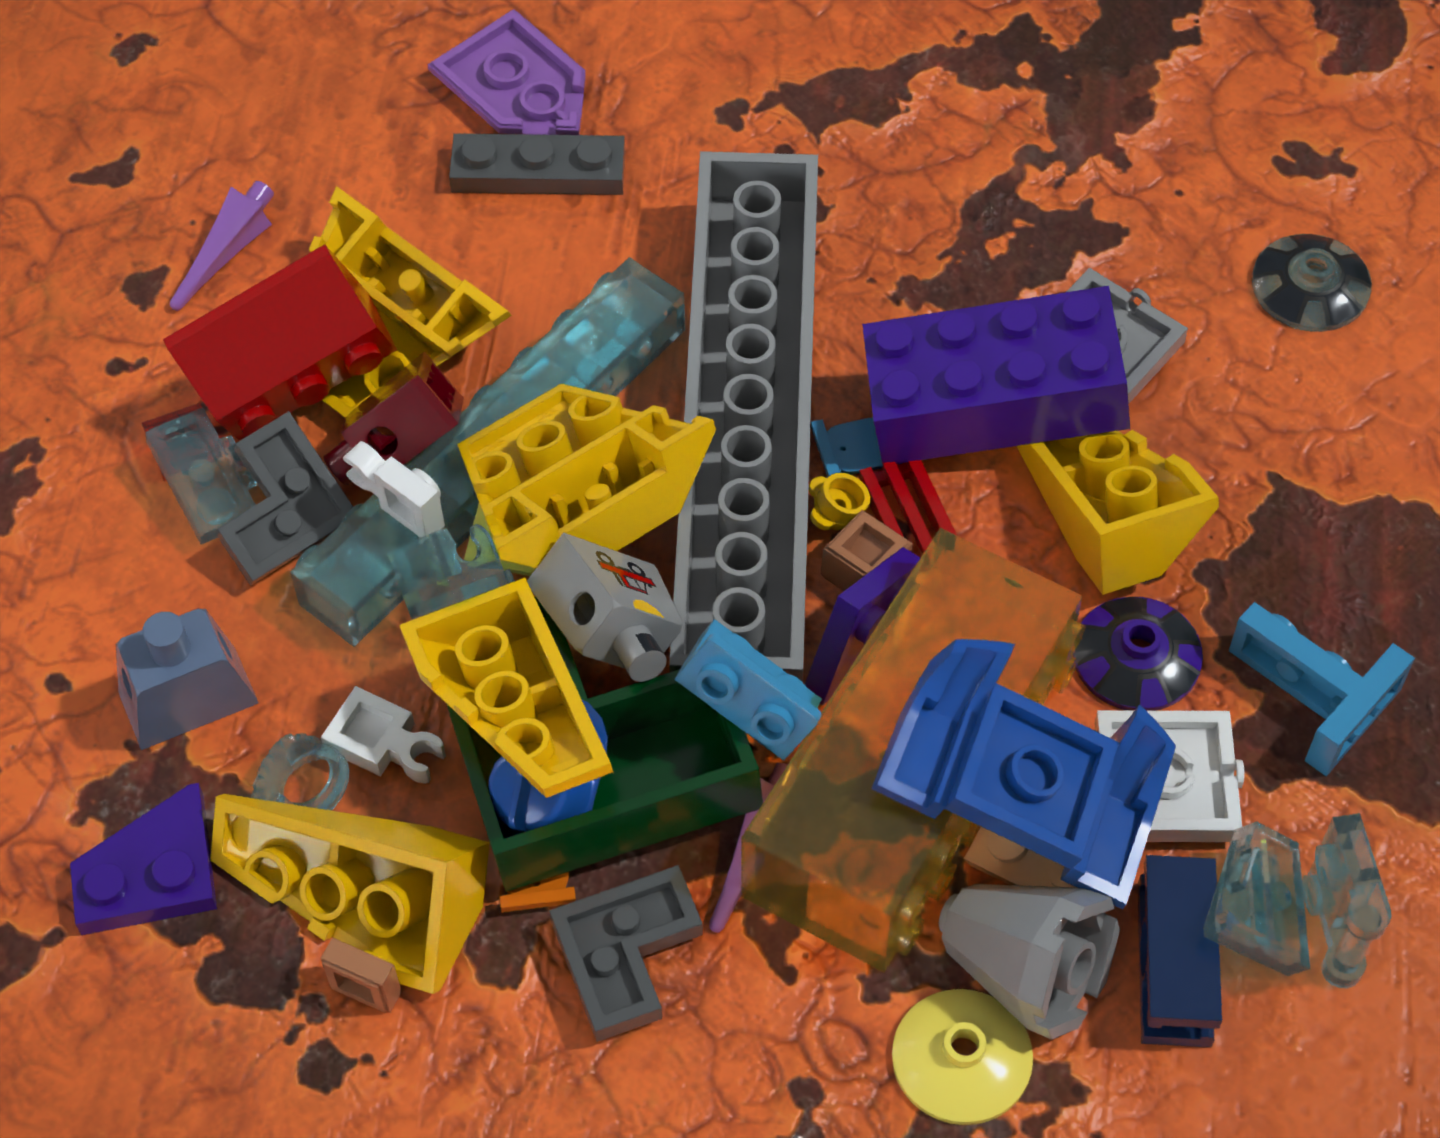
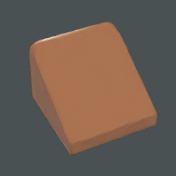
M861 510L823 549L821 575L839 589L845 591L902 547L911 551L913 543Z

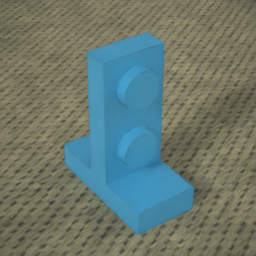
M1253 602L1239 618L1229 648V652L1325 719L1316 730L1305 758V762L1325 776L1332 771L1401 691L1415 660L1412 655L1392 643L1362 677L1353 671L1348 662L1340 655L1323 650L1300 634L1287 618L1279 614H1271L1256 602Z

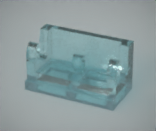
M475 524L469 528L470 538L477 548L476 557L472 561H465L460 558L456 550L457 544L447 528L430 533L386 553L411 619L514 582L511 570L504 571L493 540L484 527Z

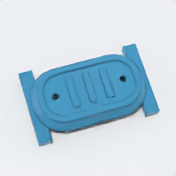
M873 417L838 424L826 431L823 419L811 422L810 427L827 477L835 473L857 474L859 470L872 467V470L883 467Z

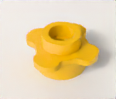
M835 473L827 478L818 476L813 478L809 484L808 491L814 497V508L810 513V519L815 526L822 530H842L861 510L866 511L870 504V494L865 484L855 476L847 473Z

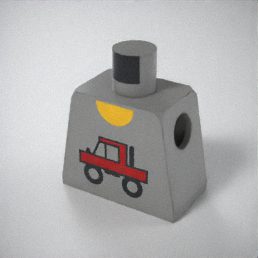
M563 532L528 578L527 582L531 591L573 648L580 654L625 668L630 677L638 682L655 678L665 668L667 659L664 652L681 632L683 624L657 568L649 562Z

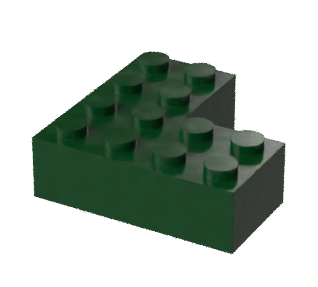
M536 596V602L581 699L589 702L602 717L608 736L606 754L611 762L613 772L600 778L593 810L505 838L502 835L489 795V777L495 762L501 755L447 705L505 892L764 808L759 768L745 731L741 730L674 679L680 669L657 676L648 681L638 682L587 699L567 639Z

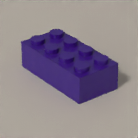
M1109 286L862 324L873 421L882 465L884 462H896V464L908 461L1130 429L1127 380Z

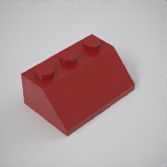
M325 244L163 339L168 351L215 420L239 441L288 411L291 413L301 406H310L320 402L329 394L330 389L354 375H363L373 371L381 364L383 358L398 350L369 293Z

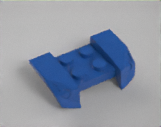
M956 639L930 660L899 715L872 790L933 819L946 809L1064 866L1060 880L1077 888L1091 890L1111 897L1113 905L1123 909L1127 904L1176 748L1175 743L1140 704L1111 738L996 683L1012 654L1015 644L990 640Z

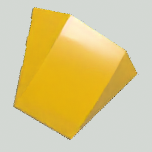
M336 186L329 201L333 207L321 237L314 236L309 251L312 252L325 244L369 293L398 349L383 358L381 364L373 371L363 375H354L330 389L329 394L322 401L346 419L352 410L424 351L438 366L512 315L507 309L467 280L461 281L396 234L376 214Z
M559 384L457 445L500 559L537 568L563 532L619 551L679 514L715 434L716 427L714 420L710 418L696 416L691 421L692 424L669 419L667 409L652 405L640 412L623 408L620 398L617 396Z

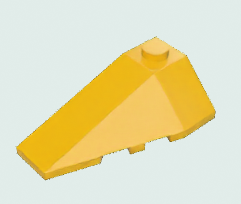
M1134 430L1126 434L1112 431L1017 446L1073 555L1102 595L1162 576L1219 508V497L1189 462L1175 454L1166 459L1148 449L1147 438Z
M526 578L399 625L420 679L546 798L613 772L611 762Z

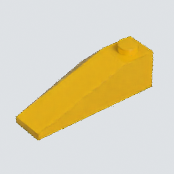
M221 794L215 798L210 861L268 902L275 903L280 900L310 922L307 929L325 941L333 937L394 964L401 985L435 994L441 990L483 908L490 842L433 826Z

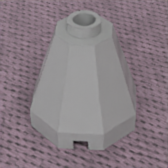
M974 884L962 888L959 894H953L944 904L939 918V929L942 932L941 938L946 952L1028 1030L1051 1040L1080 1027L1088 1012L1076 1007L1085 993L1097 998L1107 983L1120 932L1117 918L1105 914V912L1114 909L1111 897L1091 890L1074 887Z

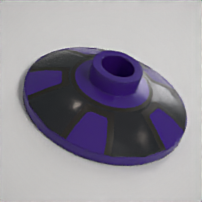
M1122 597L1097 606L1080 623L1073 643L1074 665L1084 685L1102 701L1127 711H1134L1139 704L1146 711H1157L1176 704L1193 689L1200 675L1203 661L1201 642L1191 623L1171 606L1144 597ZM1130 639L1144 640L1150 646L1138 647Z

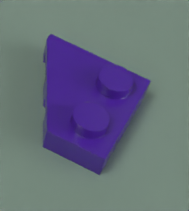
M902 547L838 595L804 684L822 699L821 705L829 701L896 619L902 620L911 611L920 594V587L915 585L924 559Z
M199 783L187 785L70 863L75 925L81 935L217 909L204 796Z

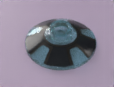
M1296 234L1274 241L1260 253L1252 273L1253 291L1264 310L1281 323L1305 331H1330L1350 324L1366 308L1372 289L1368 268L1357 253L1335 239L1316 234Z

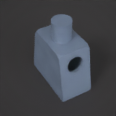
M195 609L180 616L172 612L156 613L146 620L143 630L123 637L115 644L119 696L141 750L259 704L235 647L206 609Z

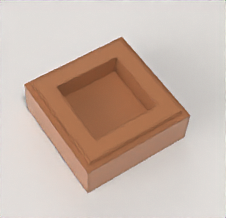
M332 937L321 956L330 988L384 1013L386 1011L391 1012L402 993L394 964Z

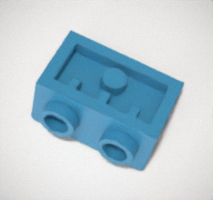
M715 619L701 634L674 679L783 761L816 727L822 716L821 711L817 709L822 700L819 696L809 690L797 677L786 673L754 649L742 636L734 634Z

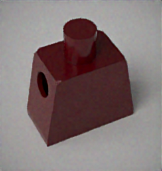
M424 351L347 415L341 430L344 440L326 453L323 459L334 476L344 485L352 482L346 475L352 466L346 463L343 457L360 441L371 446L385 461L392 456L404 465L459 424L464 398ZM376 427H386L393 431L394 435H384Z

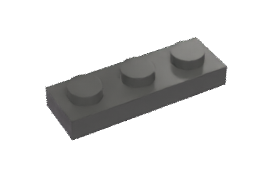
M453 134L449 174L451 193L623 195L625 136Z

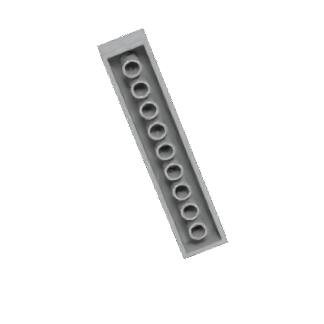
M700 151L684 422L692 424L691 421L696 416L710 418L714 420L716 431L682 510L678 514L673 603L683 624L681 632L671 643L670 672L681 669L701 634L715 619L734 634H738L746 639L754 649L786 673L797 677L803 682L818 155Z

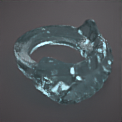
M290 733L279 739L269 750V754L262 760L253 783L254 790L252 791L251 798L332 811L343 797L348 785V762L336 748L322 743L318 737L307 736L305 733L294 736ZM312 760H326L330 768L329 778L318 795L302 803L291 802L284 796L285 784L293 771Z

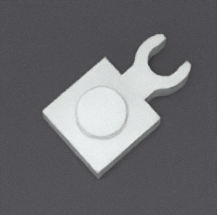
M360 441L343 457V460L352 466L346 473L347 477L358 487L376 495L379 498L381 509L424 541L428 542L445 526L440 502L441 491L427 473L418 468H414L411 471L392 456L385 461L371 446L363 441Z
M357 686L354 687L321 736L324 750L380 777L390 761L400 765L405 774L413 781L429 783L431 780L429 767L415 762L414 759L419 754L426 752L433 753L443 760L446 757L444 744L438 736L429 732H410L415 725L412 712Z

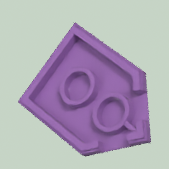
M515 9L428 64V70L498 133L580 135L586 79L585 69Z

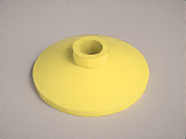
M952 989L937 992L922 999L906 1013L895 1033L892 1048V1064L901 1090L919 1110L942 1122L956 1125H975L998 1118L1019 1101L1031 1077L1033 1050L1031 1040L1024 1025L994 997L974 990ZM958 1038H966L975 1043L977 1051L967 1056L960 1055L954 1051L951 1043Z

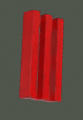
M921 460L908 461L899 465L896 462H884L882 470L873 472L872 467L859 470V480L865 484L869 491V505L875 518L904 537L881 487L890 485L924 557V562L918 576L963 562L964 548ZM910 479L944 552L938 553L904 480Z

